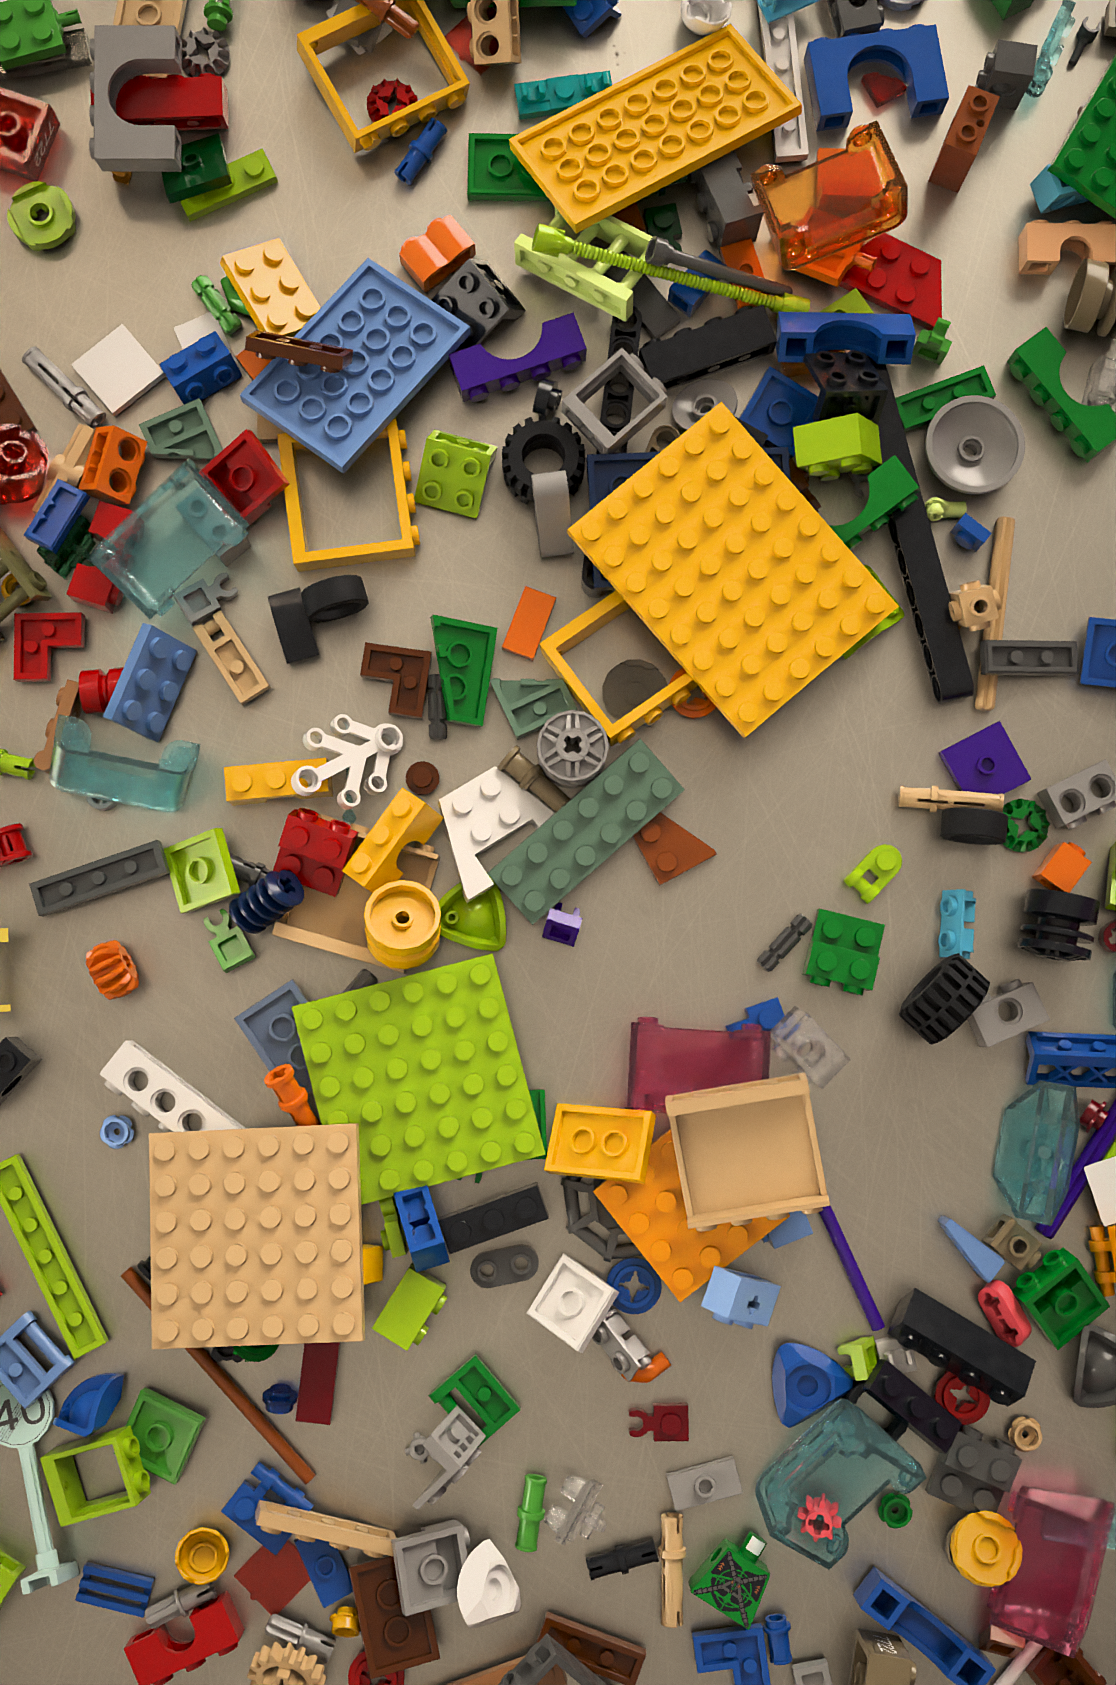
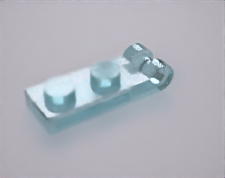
M1063 0L1036 59L1034 77L1026 90L1027 95L1036 98L1041 96L1046 88V84L1052 77L1053 70L1050 64H1057L1064 48L1063 45L1059 44L1061 37L1068 38L1076 20L1075 17L1071 16L1076 2L1072 0Z

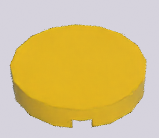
M980 1511L970 1513L958 1521L951 1534L950 1551L953 1563L963 1577L975 1585L993 1587L1008 1582L1016 1575L1022 1562L1023 1549L1021 1541L1018 1540L1014 1532L1015 1528L1007 1519L998 1513Z

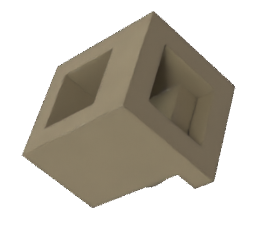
M1005 1214L1001 1215L982 1239L985 1244L1020 1271L1024 1266L1028 1269L1033 1267L1041 1256V1252L1038 1249L1042 1243L1019 1225L1016 1220ZM1021 1240L1023 1245L1015 1252L1013 1244L1015 1241Z

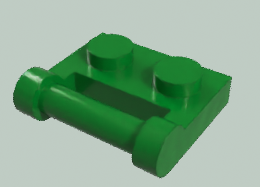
M476 1353L428 1395L434 1404L439 1403L449 1414L458 1405L449 1394L456 1387L486 1423L483 1427L479 1428L486 1435L481 1444L521 1410L519 1404Z

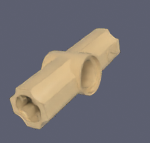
M78 424L63 454H58L54 457L47 471L48 481L32 509L35 514L39 511L58 479L79 488L95 434L93 428Z

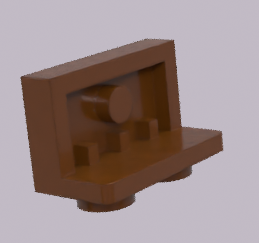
M1049 1639L1025 1669L1036 1685L1107 1684L1105 1678L1085 1660L1081 1648L1071 1640Z

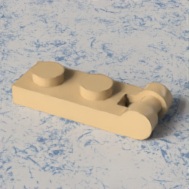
M220 610L212 615V620L204 625L200 622L193 627V630L239 702L245 705L271 687ZM222 630L224 636L213 642L210 636Z

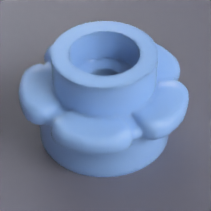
M111 1115L107 1117L100 1129L101 1140L113 1149L122 1148L125 1143H130L134 1136L131 1120L124 1115L119 1117ZM116 1128L120 1129L119 1135L114 1133Z

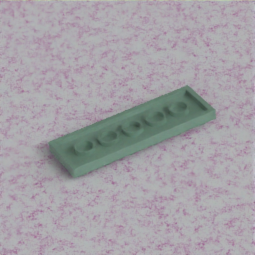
M638 739L487 874L533 925L685 789L641 739Z

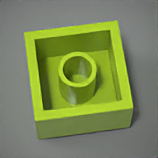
M859 413L793 427L797 468L808 472L810 476L819 477L821 481L840 478V473L852 471V474L869 473L872 471L873 466L882 465L878 425Z

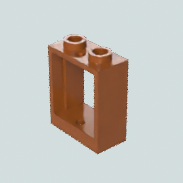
M968 85L949 127L928 182L956 193L959 192L977 156L1000 96Z

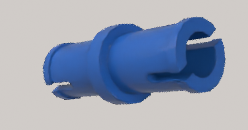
M432 117L429 119L428 124L417 140H412L408 145L410 150L400 165L394 170L395 175L403 182L406 180L408 185L413 183L414 178L424 163L431 161L433 150L447 133V128L439 120L436 121Z

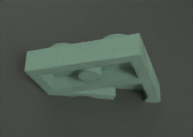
M200 398L139 424L154 458L212 460L223 450Z
M493 678L490 680V684L517 740L542 729L546 721L559 712L578 711L563 679H546L545 681L521 679V681Z

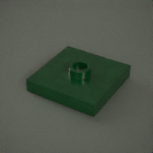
M219 133L181 145V172H161L165 193L170 204L232 184L223 141Z

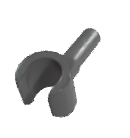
M1089 16L1084 18L1076 34L1078 42L1069 60L1070 65L1075 66L1086 45L1095 40L1101 29V22L1098 23L1096 29H1090L1086 25Z

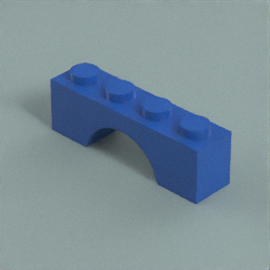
M778 312L776 328L778 362H803L806 353L830 350H855L865 353L877 364L911 365L916 333L911 314Z
M873 1566L854 1592L853 1596L864 1612L888 1631H894L914 1645L956 1685H986L996 1672L995 1667L983 1652L875 1566Z

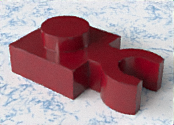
M653 1403V1413H646L645 1410L639 1407L629 1409V1417H640L643 1420L640 1427L629 1428L630 1436L641 1437L648 1431H653L654 1442L689 1441L688 1403Z

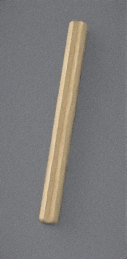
M1001 516L995 522L989 585H992L993 590L998 592L1001 609L998 610L999 619L989 621L990 627L983 630L982 641L1002 640L1015 529V519L1012 517ZM981 662L975 707L981 711H991L995 707L998 675H981Z

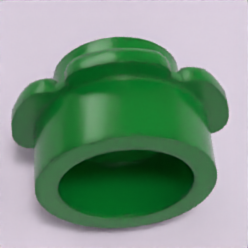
M888 1493L881 1499L882 1504L878 1507V1515L881 1521L886 1522L888 1527L894 1529L904 1527L909 1523L913 1510L910 1508V1500L901 1493L897 1495ZM894 1507L898 1508L897 1513L892 1512Z

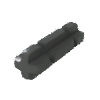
M431 674L428 676V690H430V693H428V720L431 721V724H429V737L433 740H442L447 738V724L444 723V721H447L440 674Z
M802 914L797 915L790 923L791 927H786L771 943L769 951L766 950L760 955L757 962L763 969L768 972L772 971L780 963L778 960L784 958L801 940L800 936H804L812 928L813 924L807 917Z

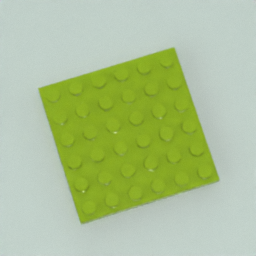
M493 953L291 1006L321 1125L359 1123L361 1205L392 1197L395 1192L426 1185L429 1187L546 1155Z

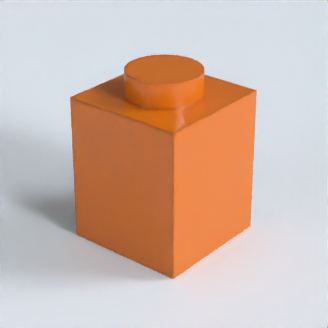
M1062 842L1054 845L1032 875V878L1048 890L1070 893L1092 862L1084 857L1086 853L1078 845L1072 842H1068V844Z

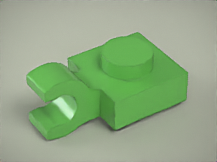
M938 317L933 330L926 331L921 329L914 343L913 354L941 365L952 344V341L945 339V334L951 322Z

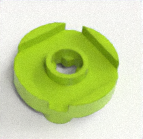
M35 181L23 185L12 196L13 202L10 210L9 208L7 210L9 226L16 237L28 245L30 249L40 251L54 248L75 233V209L68 195L60 187L47 185L46 182ZM40 209L45 213L49 212L47 219L41 222L34 220L38 217L37 211Z

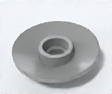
M703 379L685 387L675 398L672 406L674 420L681 429L687 431L720 402L734 415L738 406L735 390L722 380Z

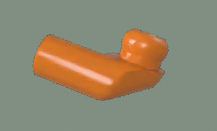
M661 1351L651 1359L652 1363L643 1370L639 1368L630 1382H651L672 1365Z

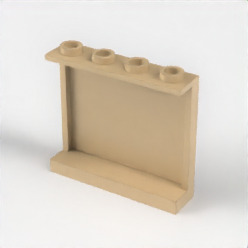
M318 815L319 818L330 822L331 820H338L330 816ZM351 823L350 829L359 832L352 851L353 855L370 832V829ZM415 842L414 847L405 845L398 854L396 861L397 868L404 873L399 880L417 882L431 891L440 861V856L434 853L435 848L419 842ZM347 874L344 876L339 894L336 897L303 886V901L284 914L279 922H275L272 932L274 936L404 974L407 972V969L390 968L377 961L369 951L365 937L364 912L366 902L373 893Z
M805 1073L665 1096V1106L674 1143L688 1229L696 1228L697 1231L704 1232L716 1229L717 1224L731 1222L733 1226H741L751 1223L752 1218L766 1216L768 1220H778L787 1217L789 1212L802 1211L803 1214H815L823 1211V1207L830 1206L810 1100L808 1079Z

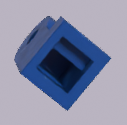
M708 250L703 251L699 255V258L727 266ZM691 269L686 270V272L699 275L700 277L703 276L704 278L707 277L708 279L710 278L716 281L721 280L719 278L704 273H700ZM673 283L669 288L667 301L691 318L710 292Z

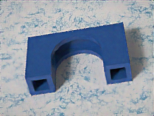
M915 24L909 28L898 30L885 28L876 33L862 35L860 33H851L841 38L829 39L821 37L808 42L803 60L816 132L848 127L853 107L847 75L854 68L865 63L885 64L900 75L905 85L911 118L939 115L943 113L949 100V92L936 24L926 26L924 24Z

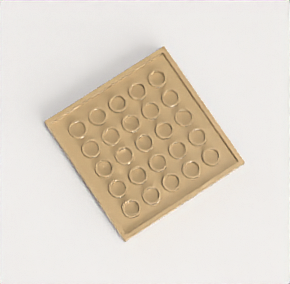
M359 1123L149 1133L152 1349L356 1342L365 1340Z

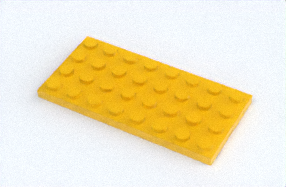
M729 24L510 138L509 145L511 151L575 233H578L801 115L802 104L738 31Z

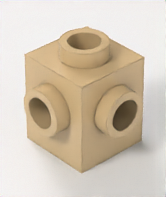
M980 580L961 584L959 585V591L949 593L951 602L948 604L950 616L954 622L957 621L958 626L969 627L970 631H977L990 627L989 621L999 619L998 610L1001 609V601L998 592L993 590L992 585H981ZM976 601H978L979 603V613H977L974 609V604Z

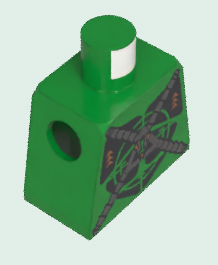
M749 1531L740 1547L728 1539H723L690 1577L688 1583L691 1593L749 1630L770 1577L767 1565L759 1560L767 1542L752 1531Z

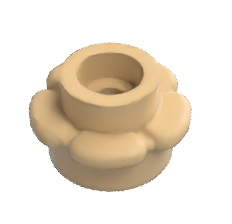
M1018 1417L1013 1420L1012 1428L1008 1430V1439L1021 1452L1033 1451L1039 1447L1042 1441L1041 1426L1033 1418ZM1023 1431L1028 1432L1026 1437L1022 1436Z

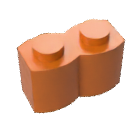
M451 215L443 219L436 218L427 227L425 234L417 238H409L402 245L399 252L401 265L424 292H428L439 285L450 273L460 269L469 258L472 259L476 255L475 243Z

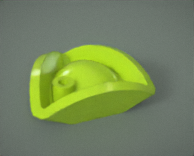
M493 881L494 885L491 889L468 903L464 899L461 882L451 888L438 901L441 911V936L456 943L480 950L499 951L503 948L506 942V917L498 885Z

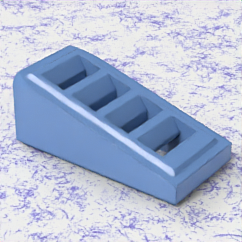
M941 1215L938 1219L941 1228L976 1274L987 1283H990L1004 1265V1259L952 1219Z

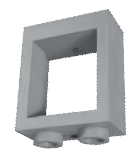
M621 348L562 400V413L601 454H614L666 407L667 390L657 378L651 379L647 375L642 362L633 353L629 355ZM621 372L646 398L650 405L613 436L583 403L617 373Z

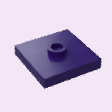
M1000 721L939 752L959 791L1005 794L1032 780Z

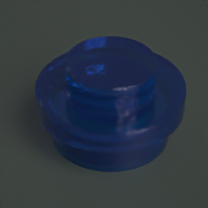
M274 1384L265 1390L262 1396L265 1409L273 1414L291 1412L298 1399L297 1392L287 1384Z

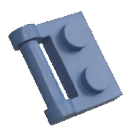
M31 1311L22 1315L0 1336V1381L24 1409L30 1408L76 1363L69 1354L65 1356L36 1323L37 1318ZM25 1332L54 1365L48 1372L43 1369L17 1339L22 1333Z

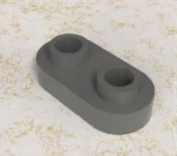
M519 1244L478 1254L472 1261L470 1274L478 1286L493 1288L529 1280L536 1274L539 1260L535 1250L528 1245ZM520 1257L528 1261V1266L523 1270L515 1266L516 1259ZM491 1265L494 1269L493 1275L489 1277L484 1276L481 1273L482 1266Z

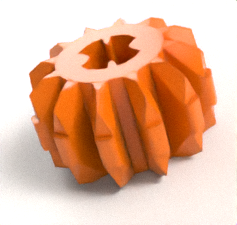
M117 940L102 942L87 952L86 965L89 968V974L94 984L98 987L99 992L107 999L112 1000L124 997L138 987L139 975L135 969L136 966L131 956L127 953L126 948Z

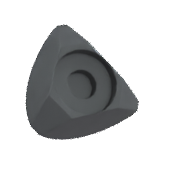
M1089 1324L1084 1326L1082 1330L1073 1400L1080 1407H1110L1116 1405V1335L1099 1326Z

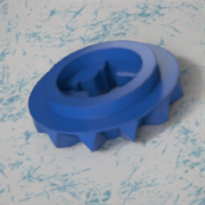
M638 1257L621 1260L612 1267L606 1281L607 1284L619 1291L613 1305L627 1314H641L650 1310L657 1303L662 1289L660 1276L649 1262ZM634 1271H637L636 1275L639 1283L649 1286V1288L637 1289L636 1295L631 1300L629 1288L619 1283L631 1281Z

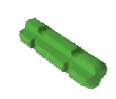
M200 275L196 277V280L191 284L192 289L198 296L202 295L201 301L216 321L220 320L219 325L225 333H235L242 325L241 320L235 313L231 314L232 308L217 289H213L214 284L208 276Z

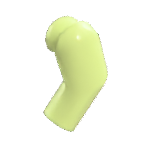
M932 497L924 504L930 521H938L941 518H961L967 511L965 501H946L938 497Z

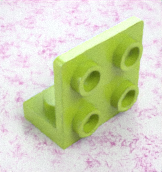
M434 429L426 438L414 497L415 502L477 518L489 466L495 460L498 446Z

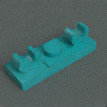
M610 70L514 84L519 120L556 115L612 86Z

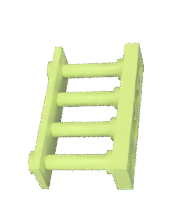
M555 207V217L548 226L562 230L567 221ZM610 215L584 229L575 241H578V244L582 242V245L585 243L587 246L596 236L611 244L607 251H614L615 254L619 253V255L622 251H625L639 258V260L645 261L646 249L652 236ZM522 233L515 240L516 265L625 322L632 315V289L643 276L641 272L629 270L622 281L616 283L603 276L611 266L609 263L605 264V262L597 261L593 268H588L576 262L579 256L573 255L572 252L571 254L568 253V255L560 253L557 258L532 251L533 239Z

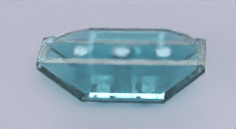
M1039 1080L1031 1089L1005 1108L993 1177L1012 1208L1011 1210L1015 1218L1052 1226L1069 1190L1080 1128L1076 1087Z

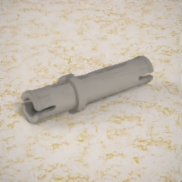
M36 346L31 347L25 352L22 362L31 368L63 400V405L69 411H75L93 429L99 427L104 422L106 413L88 397L87 391L81 386L77 387ZM47 369L59 381V383H57L45 370ZM69 392H70L73 396H75V397L83 404V406H81V405L69 394Z

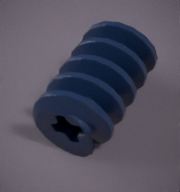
M285 869L280 872L271 871L266 874L265 878L259 879L256 885L250 886L247 891L241 893L238 898L230 902L229 913L231 918L242 930L250 934H258L303 901V886L292 871Z

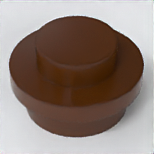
M416 762L407 770L406 783L415 794L428 795L439 784L438 770L429 762Z

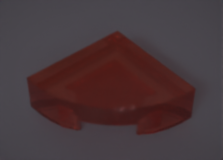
M879 72L865 74L861 80L876 108L905 94L907 89L900 79L879 75Z

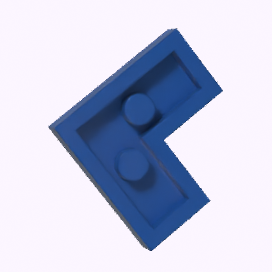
M761 1623L751 1624L749 1630L741 1625L692 1632L698 1674L732 1669L734 1685H771L764 1632Z

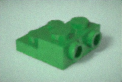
M820 908L817 909L802 975L810 976V983L824 987H830L831 982L844 985L842 991L863 996L864 990L872 991L880 960L878 954L885 925Z
M1064 1247L1060 1250H1052L1046 1253L1042 1260L1043 1264L1034 1272L1021 1274L1016 1280L1017 1286L1012 1289L1024 1311L1035 1321L1050 1344L1057 1350L1081 1332L1084 1326L1089 1325L1110 1307L1078 1258Z

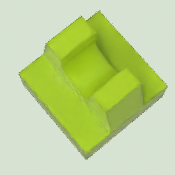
M874 1336L860 1337L857 1340L837 1347L838 1355H849L852 1360V1364L844 1366L843 1369L851 1377H855L856 1381L867 1380L879 1360Z

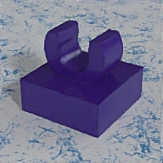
M558 902L554 909L550 908L542 937L574 947L583 919L579 917L580 909L575 907L573 915L561 912L562 903Z

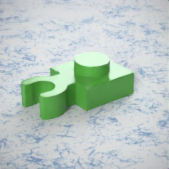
M222 908L219 910L223 917L220 925L214 926L208 917L204 918L203 921L205 927L217 936L208 942L223 971L228 973L256 958V955L243 930L239 926L230 929L232 926L231 916Z

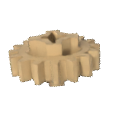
M274 1642L272 1649L264 1645L260 1653L256 1652L254 1654L247 1678L251 1679L250 1685H325L327 1676L323 1674L324 1665L315 1664L317 1660L316 1655H305L306 1648L301 1647L297 1651L294 1650L295 1648L292 1643L288 1642L286 1648H282L278 1642Z

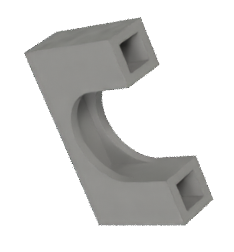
M95 25L94 39H90L89 44L92 60H94V72H90L89 75L91 92L94 93V105H90L89 108L90 122L94 126V138L89 140L91 158L95 159L102 171L181 172L182 139L175 125H134L122 120L117 116L116 112L118 93L122 86L131 78L149 73L182 74V40L175 25Z

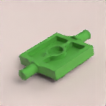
M7 0L0 2V63L3 70L67 53L63 41V28L82 23L77 8L58 14L51 0Z

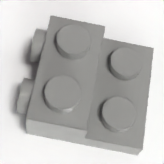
M452 1519L422 1527V1532L391 1540L401 1609L405 1616L458 1602V1579L461 1569L468 1558L466 1549L470 1548V1537L467 1528L457 1520Z

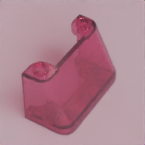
M638 1017V1022H631L624 1109L667 1113L665 1096L769 1079L771 1031H762V1025L741 1024V1030L733 1032L669 1028L658 1024V1018Z
M1022 1486L1019 1491L1013 1490L1007 1511L1013 1513L1012 1520L1015 1522L1014 1532L1018 1540L1021 1541L1023 1549L1022 1562L1016 1575L1011 1580L1000 1585L999 1588L992 1587L987 1602V1607L992 1609L989 1624L1074 1659L1091 1619L1116 1504L1102 1498Z

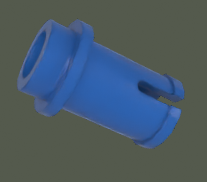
M770 1614L765 1618L766 1622L763 1624V1631L768 1636L770 1663H774V1665L789 1664L793 1660L788 1635L791 1624L784 1614Z

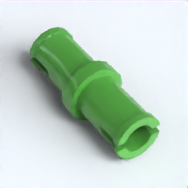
M539 1474L525 1475L522 1505H519L517 1509V1516L520 1520L515 1548L523 1552L537 1551L540 1521L544 1520L545 1510L542 1506L547 1479Z

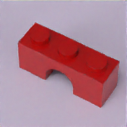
M99 500L88 532L97 541L109 545V554L107 559L98 566L91 567L77 563L66 593L74 602L113 614L115 606L121 604L124 596V587L122 585L126 574L130 575L134 568L135 556L133 554L137 543H142L146 533L145 521L138 512Z
M228 1590L217 1595L216 1599L193 1609L189 1619L194 1628L195 1638L189 1641L174 1639L169 1634L165 1624L155 1629L150 1627L130 1638L124 1647V1651L139 1685H163L174 1677L173 1673L184 1668L186 1672L192 1671L206 1662V1657L215 1653L223 1656L238 1647V1642L245 1629Z

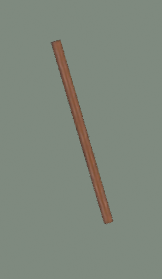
M132 1267L128 1268L121 1275L122 1279L151 1310V1288ZM203 1347L184 1348L305 1485L309 1483L316 1474L216 1361L213 1360Z

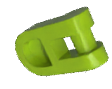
M883 844L875 847L843 879V882L850 888L854 886L862 894L860 898L869 904L899 872L902 866L900 852L892 845ZM867 870L876 878L872 884L862 877Z

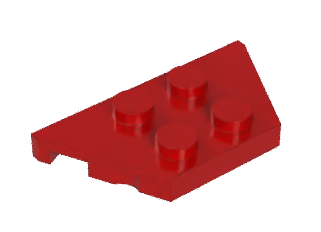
M885 232L880 233L860 249L861 253L877 258L873 271L870 272L867 269L854 265L847 271L839 286L848 291L857 288L864 299L895 314H911L913 323L927 330H933L938 317L942 318L941 260Z

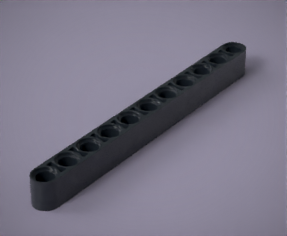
M867 356L889 389L879 423L877 424L882 464L896 455L919 486L886 364H877L872 358ZM881 465L873 466V467H872L873 471H874L875 469H877V468H878L879 466H881ZM920 491L916 494L918 500L904 511L897 508L889 514L888 517L891 520L887 524L933 693L937 702L941 704L973 696L974 684L957 621L954 622L950 616L948 604L951 602Z

